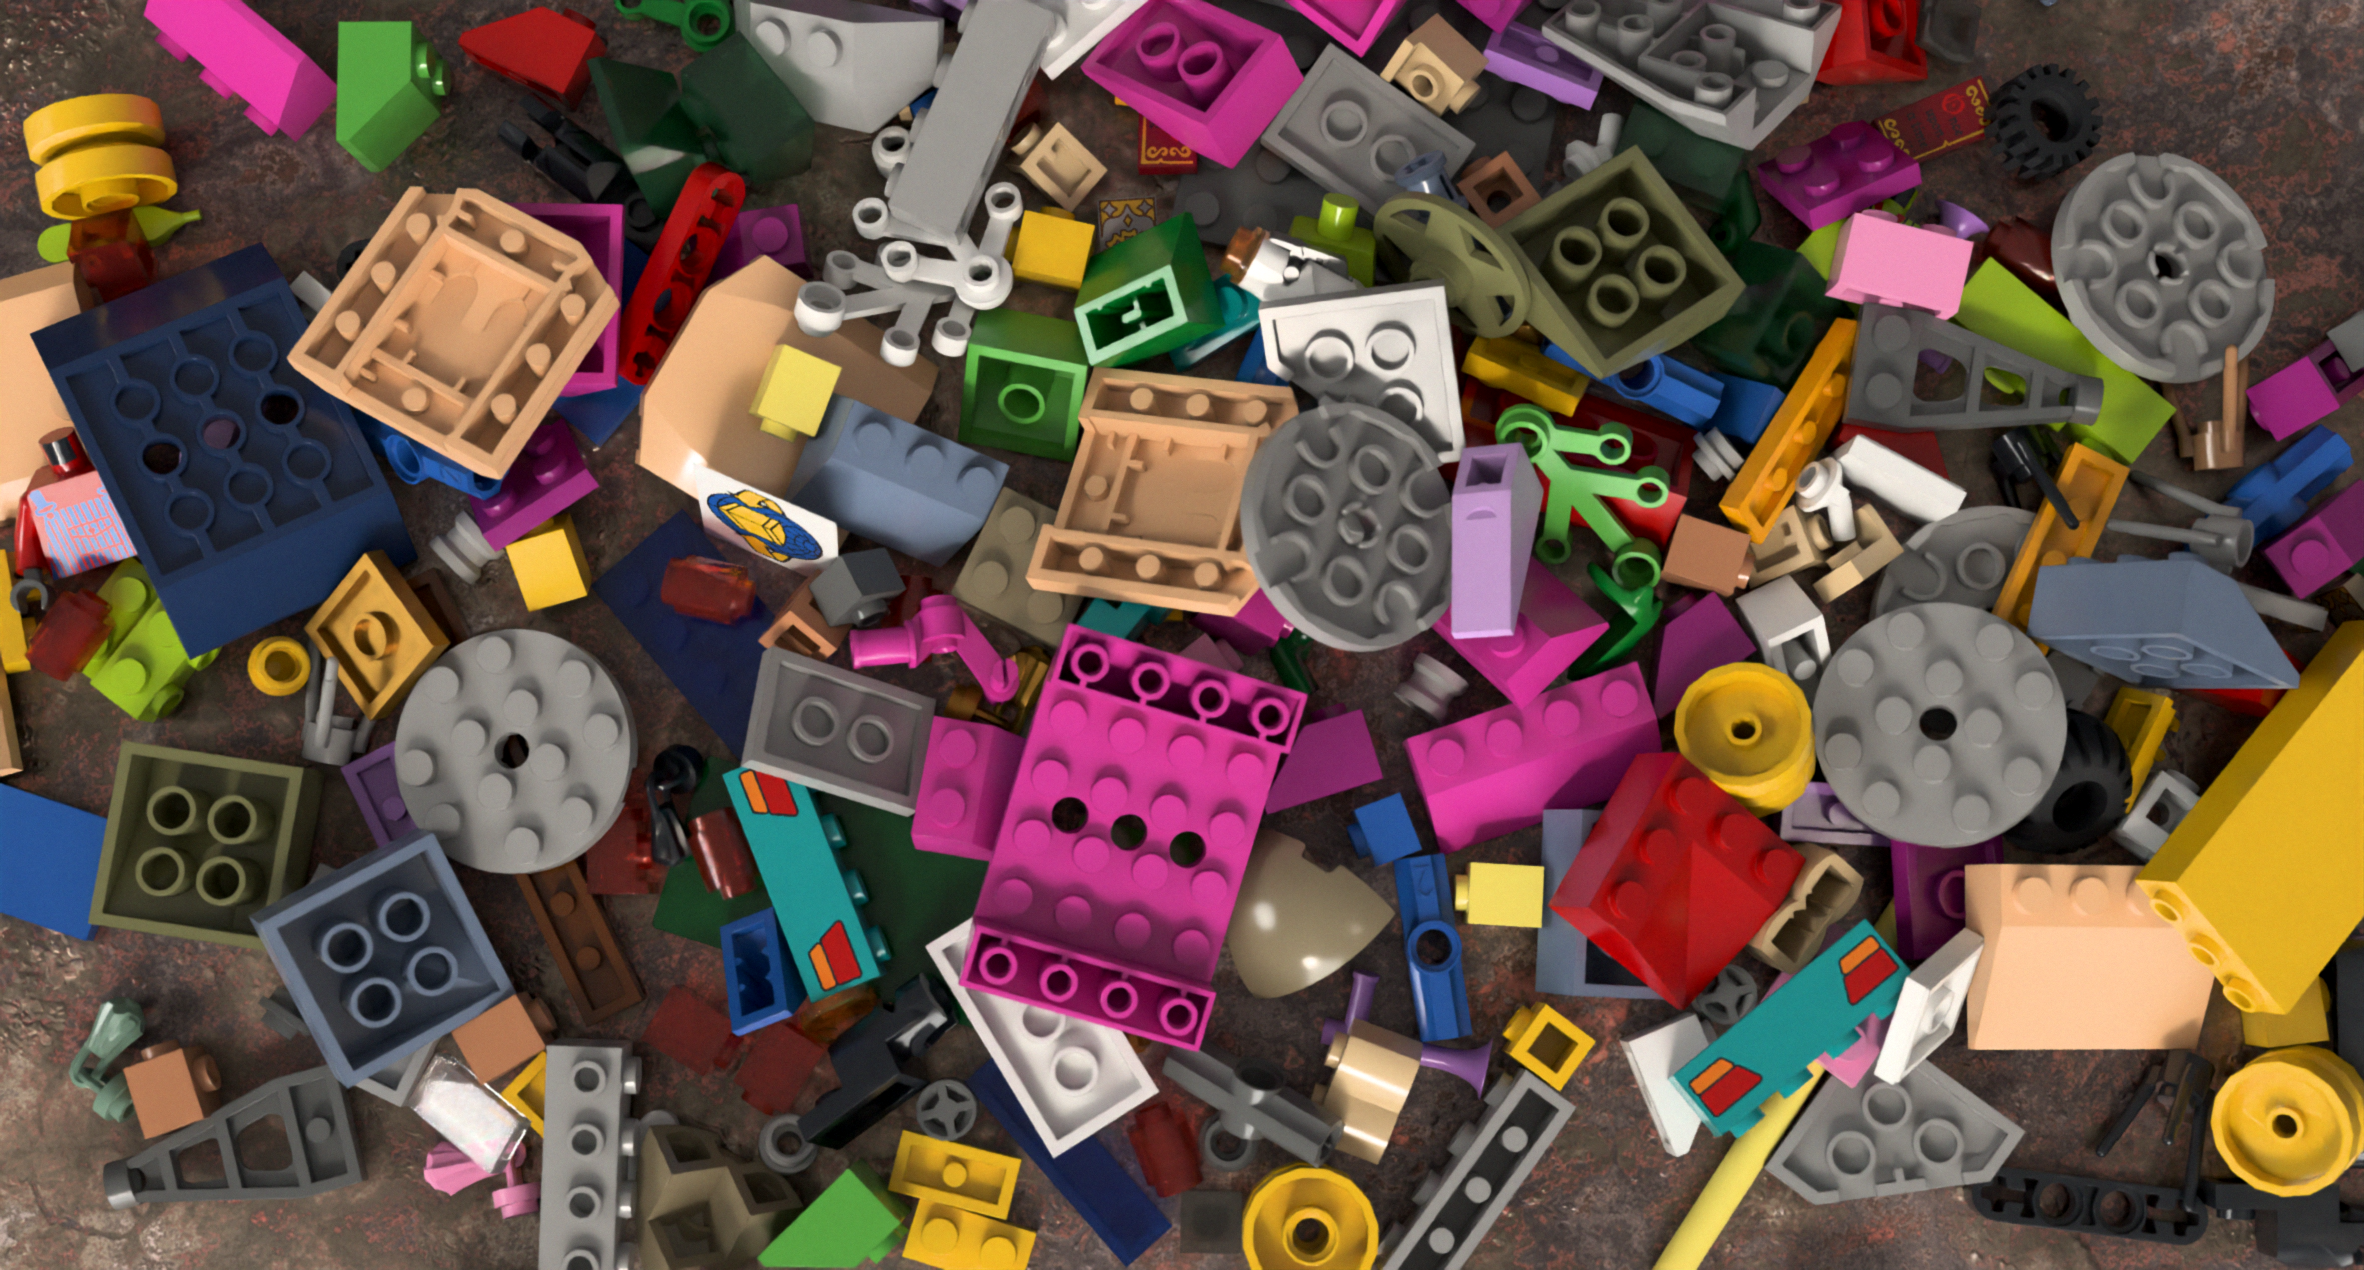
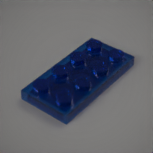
M682 508L594 582L591 587L738 760L742 762L762 653L767 650L758 640L770 627L776 616L691 516Z

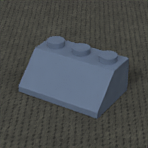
M832 393L815 437H808L783 500L837 523L839 528L941 568L985 525L1010 466L857 400Z
M1543 809L1541 866H1544L1542 928H1538L1535 992L1571 996L1665 1000L1547 906L1603 811Z

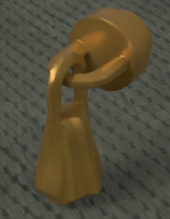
M1035 644L1021 647L1017 652L1007 655V659L1016 663L1020 679L1018 690L1010 700L1001 706L1000 702L997 701L993 712L979 707L984 693L982 687L970 682L969 687L957 683L942 715L947 718L971 722L976 716L992 726L1007 729L1006 731L1017 735L1021 731L1031 708L1040 696L1046 674L1052 662L1051 656L1047 653L1046 649ZM1008 704L1019 709L1011 727L1010 723L1002 717Z

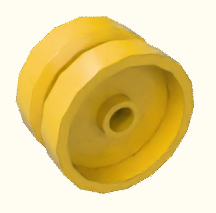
M112 93L80 96L56 102L37 110L23 122V132L29 158L42 167L35 173V184L41 209L51 217L66 220H83L138 206H157L166 202L177 193L178 183L172 158L165 151L158 148L165 142L166 135L160 108L150 98L134 94Z
M1733 662L1709 670L1687 688L1676 708L1674 735L1681 755L1757 818L1782 811L1803 795L1815 773L1816 740L1813 732L1812 714L1804 693L1785 673L1762 663Z
M2305 1043L2273 1047L2255 1057L2243 1068L2231 1075L2215 1096L2211 1126L2216 1148L2232 1172L2255 1189L2282 1197L2310 1195L2333 1183L2344 1170L2348 1169L2357 1160L2364 1150V1081L2352 1065L2330 1050ZM2289 1116H2291L2296 1121V1124L2293 1121H2291Z
M1295 1160L1271 1169L1252 1187L1242 1209L1241 1240L1251 1270H1370L1378 1253L1379 1226L1369 1199L1346 1172L1327 1163H1324L1320 1168H1316L1304 1160ZM1312 1218L1319 1224V1233L1312 1240H1303L1296 1233L1297 1224L1303 1219Z

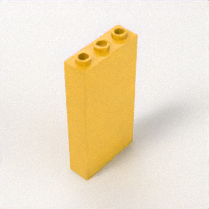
M2364 620L2344 621L2301 673L2298 689H2288L2134 879L2151 899L2149 904L2152 910L2160 918L2171 923L2188 943L2186 948L2189 954L2200 964L2208 967L2224 986L2223 993L2226 998L2236 1007L2246 1012L2254 1013L2259 1011L2287 1015L2364 916Z

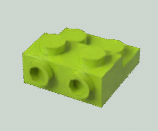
M131 556L125 558L52 649L91 679L90 684L134 719L154 723L157 718L162 719L178 706L184 696V691L181 689L195 670L201 671L210 665L219 654L222 646L190 660L141 560Z

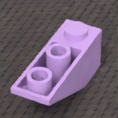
M1521 442L1463 448L1452 493L1451 633L1454 639L1514 635L1544 489Z

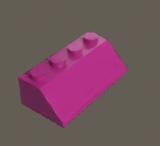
M1637 661L1541 693L1522 711L1514 703L1408 738L1401 743L1439 854L1444 853V855L1543 822V809H1581L1610 799L1638 753H1663L1657 716Z

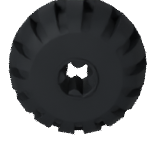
M2066 708V743L2059 770L2050 789L2040 803L2024 819L2002 833L2005 839L2028 851L2047 855H2064L2075 853L2079 848L2086 849L2099 842L2097 837L2102 833L2109 834L2117 825L2115 819L2123 817L2129 803H2124V801L2132 795L2133 774L2131 775L2130 758L2121 740L2105 722L2086 712L2072 708Z

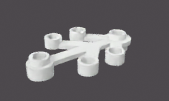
M891 126L883 129L872 145V155L877 169L887 179L897 162L906 163L914 145L913 142L909 141L910 131L902 127ZM903 145V147L897 151H887L891 147ZM1000 182L991 186L986 192L985 203L990 219L979 250L967 234L970 224L959 246L895 219L892 213L888 211L886 204L878 198H865L855 205L852 217L858 233L864 238L878 239L886 236L947 247L955 261L918 257L916 249L912 244L906 241L892 242L884 248L881 254L885 273L892 281L905 283L911 280L952 286L955 288L957 296L964 303L980 310H988L999 306L1005 301L1012 289L1014 280L1012 269L1003 255L1013 222L1023 212L1021 195L1015 185L1008 182ZM1009 198L1013 200V203L1006 208L995 206L1001 199ZM870 214L881 215L880 219L874 223L863 222L864 218ZM899 257L910 258V261L902 267L891 265ZM992 273L985 281L973 280L979 274Z
M892 242L882 243L878 247L874 265L860 260L856 255L847 251L836 250L830 252L826 257L822 272V278L825 282H808L799 289L794 315L798 321L799 328L804 333L813 337L822 338L831 335L834 330L841 326L843 320L902 310L895 326L885 331L880 348L881 357L887 363L894 366L906 367L915 362L920 345L918 335L932 304L954 300L949 316L937 321L932 337V345L939 353L951 357L963 355L967 350L972 334L969 325L976 308L964 303L957 296L954 287L920 282L918 280L898 283L888 278L881 261V254L884 248ZM899 257L891 265L902 267L910 261V258ZM992 273L979 274L973 280L985 281ZM857 282L879 289L847 296L842 291L855 287Z

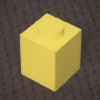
M786 344L775 345L748 414L763 419L760 431L794 444L798 434L804 437H815L842 368Z
M1465 863L1464 875L1455 874L1453 910L1462 911V923L1542 928L1544 866Z

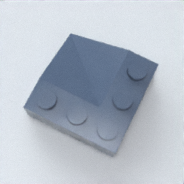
M2173 552L2169 554L2168 560L2154 561L2138 555L2117 556L2116 563H2102L2090 558L2070 557L2067 559L2066 565L2039 566L2026 632L2027 637L2143 689H2298L2300 675L2235 580L2208 567L2209 560L2201 555Z
M416 828L249 916L334 1077L346 1088L352 1087L517 994L434 833L425 829Z

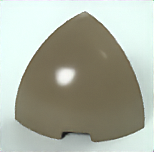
M1258 828L1226 934L1234 964L1244 984L1255 999H1268L1299 991L1339 969L1363 950L1382 931L1396 913L1372 888L1344 866L1339 865L1334 870H1330L1325 864L1314 860L1306 850L1304 842L1276 831Z
M663 1124L649 1126L640 1150L636 1172L637 1205L635 1225L643 1270H735L764 1251L795 1221L804 1206L786 1179L781 1174L769 1169L759 1155H755L749 1161L741 1158L719 1145L721 1139L719 1134L684 1125Z

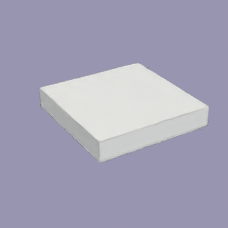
M1862 434L1856 435L1828 455V457L1835 458L1841 464L1843 485L1920 526L1932 521L1937 522L1957 512L1967 494L1964 488Z
M1964 928L1906 977L1874 1071L1876 1076L1892 1085L1895 1082L1898 1083L1953 1034L1985 944L1983 942L1984 937Z

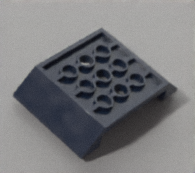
M262 242L30 333L190 660L326 601L365 552L383 549L396 569L418 560V555L393 494L348 403L316 385L297 371L286 358L309 325L283 273ZM286 396L297 403L299 407L298 414L287 424H273L262 415L264 404L272 397ZM217 420H228L240 428V437L230 448H213L204 440L206 428ZM168 444L176 447L181 452V461L174 471L167 474L152 472L145 466V457L154 446Z

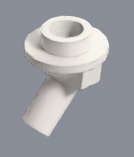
M1607 113L1602 116L1596 147L1579 140H1575L1567 145L1565 150L1566 159L1563 161V169L1567 178L1572 177L1576 181L1618 155L1625 124L1623 116L1614 113Z
M1826 457L1818 462L1809 463L1800 472L1795 482V490L1797 492L1796 505L1804 512H1812L1827 507L1832 540L1847 541L1856 537L1852 503L1849 496L1850 491L1843 487L1841 464L1833 457Z

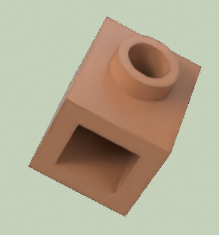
M1681 513L1671 532L1663 554L1660 580L1707 595L1715 591L1720 599L1726 600L1733 594L1735 587L1745 589L1750 578L1756 557L1755 554L1746 552L1751 535Z
M526 991L507 998L451 1031V1034L480 1085H484L498 1079L539 1055L542 1051L547 1050V1045L555 1041L551 1031L555 1030L557 1025L544 1001L540 997L532 1000Z
M178 1039L167 1041L142 1050L141 1054L144 1061L123 1069L145 1139L167 1135L184 1129L195 1122L210 1118L211 1113L222 1108L217 1089L221 1087L220 1072L213 1057L205 1054L203 1045L181 1048Z

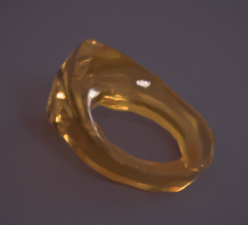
M868 983L860 984L842 990L811 1005L799 1014L801 1028L805 1035L817 1042L831 1044L839 1034L871 1012L877 1000L875 990Z

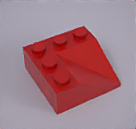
M1679 752L1638 753L1547 906L1678 1010H1685L1755 936L1764 923L1779 910L1807 859L1726 791L1710 780L1707 775Z

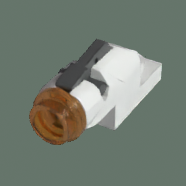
M1240 225L1218 269L1230 275L1229 282L1249 291L1262 302L1365 288L1360 281L1349 276L1348 260L1344 255L1305 243L1301 239L1277 231L1269 232L1259 227L1252 231Z

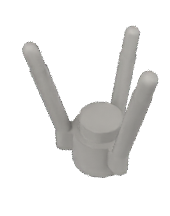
M2139 470L2131 472L2130 478L2133 481L2210 516L2207 519L2198 518L2192 530L2119 519H2108L2105 524L2108 530L2189 543L2191 553L2207 558L2209 560L2208 567L2224 574H2230L2233 567L2240 568L2247 563L2253 547L2254 526L2251 520L2242 519V508L2218 504Z
M308 635L307 653L310 658L311 670L306 681L305 720L300 738L304 740L301 757L321 763L345 766L351 762L353 752L366 753L369 736L377 720L369 721L366 715H364L357 730L352 729L354 717L333 713L339 659L335 656L327 659L320 698L321 652Z

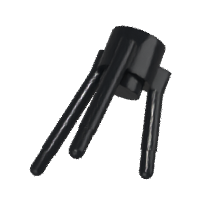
M2021 425L1991 444L1990 447L1998 460L1989 467L2000 483L2007 507L2022 509L2012 477L2016 476L2020 484L2035 478L2070 530H2076L2079 527L2078 519L2047 472L2052 467L2051 462L2058 468L2064 456L2049 433L2041 435L2035 425Z
M2177 1049L2169 1050L2162 1066L2149 1065L2143 1083L2095 1149L2097 1156L2105 1157L2155 1090L2159 1091L2157 1100L2171 1109L2162 1136L2163 1144L2167 1146L2174 1144L2185 1113H2192L2194 1111L2182 1208L2186 1212H2192L2195 1208L2208 1113L2216 1093L2209 1087L2216 1071L2214 1065L2194 1053Z

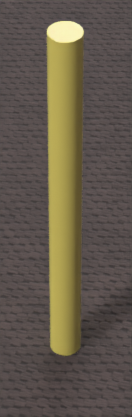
M1893 897L1873 928L1898 956ZM1813 1061L1807 1068L1814 1076L1800 1089L1786 1099L1776 1091L1759 1105L1766 1116L1742 1136L1736 1138L1652 1270H1697L1826 1069Z

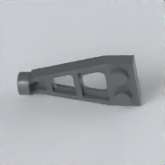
M1864 302L1859 308L1842 423L1897 433L2064 423L2065 421L2092 426L2096 422L2101 409L2104 383L2102 378L2065 372L1929 313ZM1925 349H1933L1953 357L1963 364L1966 369L1964 391L1960 397L1954 400L1927 402L1920 400L1914 394L1913 388L1919 352ZM1994 367L2022 376L2026 381L2023 404L2004 406L1983 403L1980 400L1984 368ZM2062 390L2067 391L2064 406H2061L2059 403V394Z
M328 1064L272 1079L211 1113L210 1118L189 1125L135 1156L106 1163L103 1169L105 1192L111 1206L117 1211L141 1205L145 1202L298 1199L369 1180L347 1088L334 1077ZM277 1114L282 1116L293 1157L292 1163L283 1170L259 1171L248 1168L244 1164L238 1141L240 1133L245 1127L266 1115ZM210 1138L217 1139L226 1172L225 1176L221 1179L195 1183L185 1181L179 1161V1154L184 1149Z

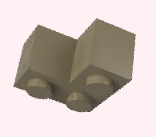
M1004 486L950 595L956 597L958 604L1056 651L1067 622L1077 624L1088 602L1087 596L1037 590L1031 587L1026 579V574L1042 525H1054L1058 512Z

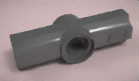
M1205 1038L1202 1039L1199 1052L1173 1046L1166 1055L1161 1072L1166 1075V1079L1220 1110V1123L1228 1132L1237 1137L1249 1140H1258L1266 1137L1316 1168H1320L1329 1160L1333 1150L1341 1140L1345 1128L1342 1118L1286 1086L1287 1077L1285 1072L1272 1061L1254 1056L1239 1059Z

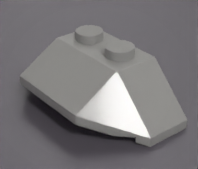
M734 0L735 43L770 112L873 133L910 105L925 90L933 86L936 70L943 57V18L852 0Z

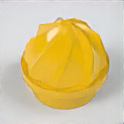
M273 636L261 641L253 648L248 658L247 669L252 683L260 691L271 696H286L295 693L304 686L310 675L311 663L306 649L299 642L285 636Z

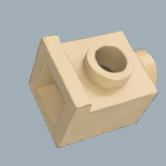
M1436 13L1404 39L1380 74V77L1388 83L1395 80L1423 107L1440 118L1449 109L1458 115L1472 102L1481 90V87L1475 80L1486 67L1489 60Z

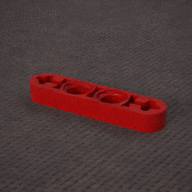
M708 161L700 164L688 177L621 317L618 375L634 385H645L648 383L696 303L743 205L745 198L743 178L717 162ZM718 188L717 193L712 197L714 190ZM701 215L706 217L703 223L699 222ZM697 234V243L694 250L687 258L681 260L683 244L691 235ZM671 288L670 301L661 312L655 314L654 306L656 300L663 291ZM649 324L653 326L651 332L646 330ZM637 352H640V354L638 355V357H637V358H634V356L636 355V353H637Z

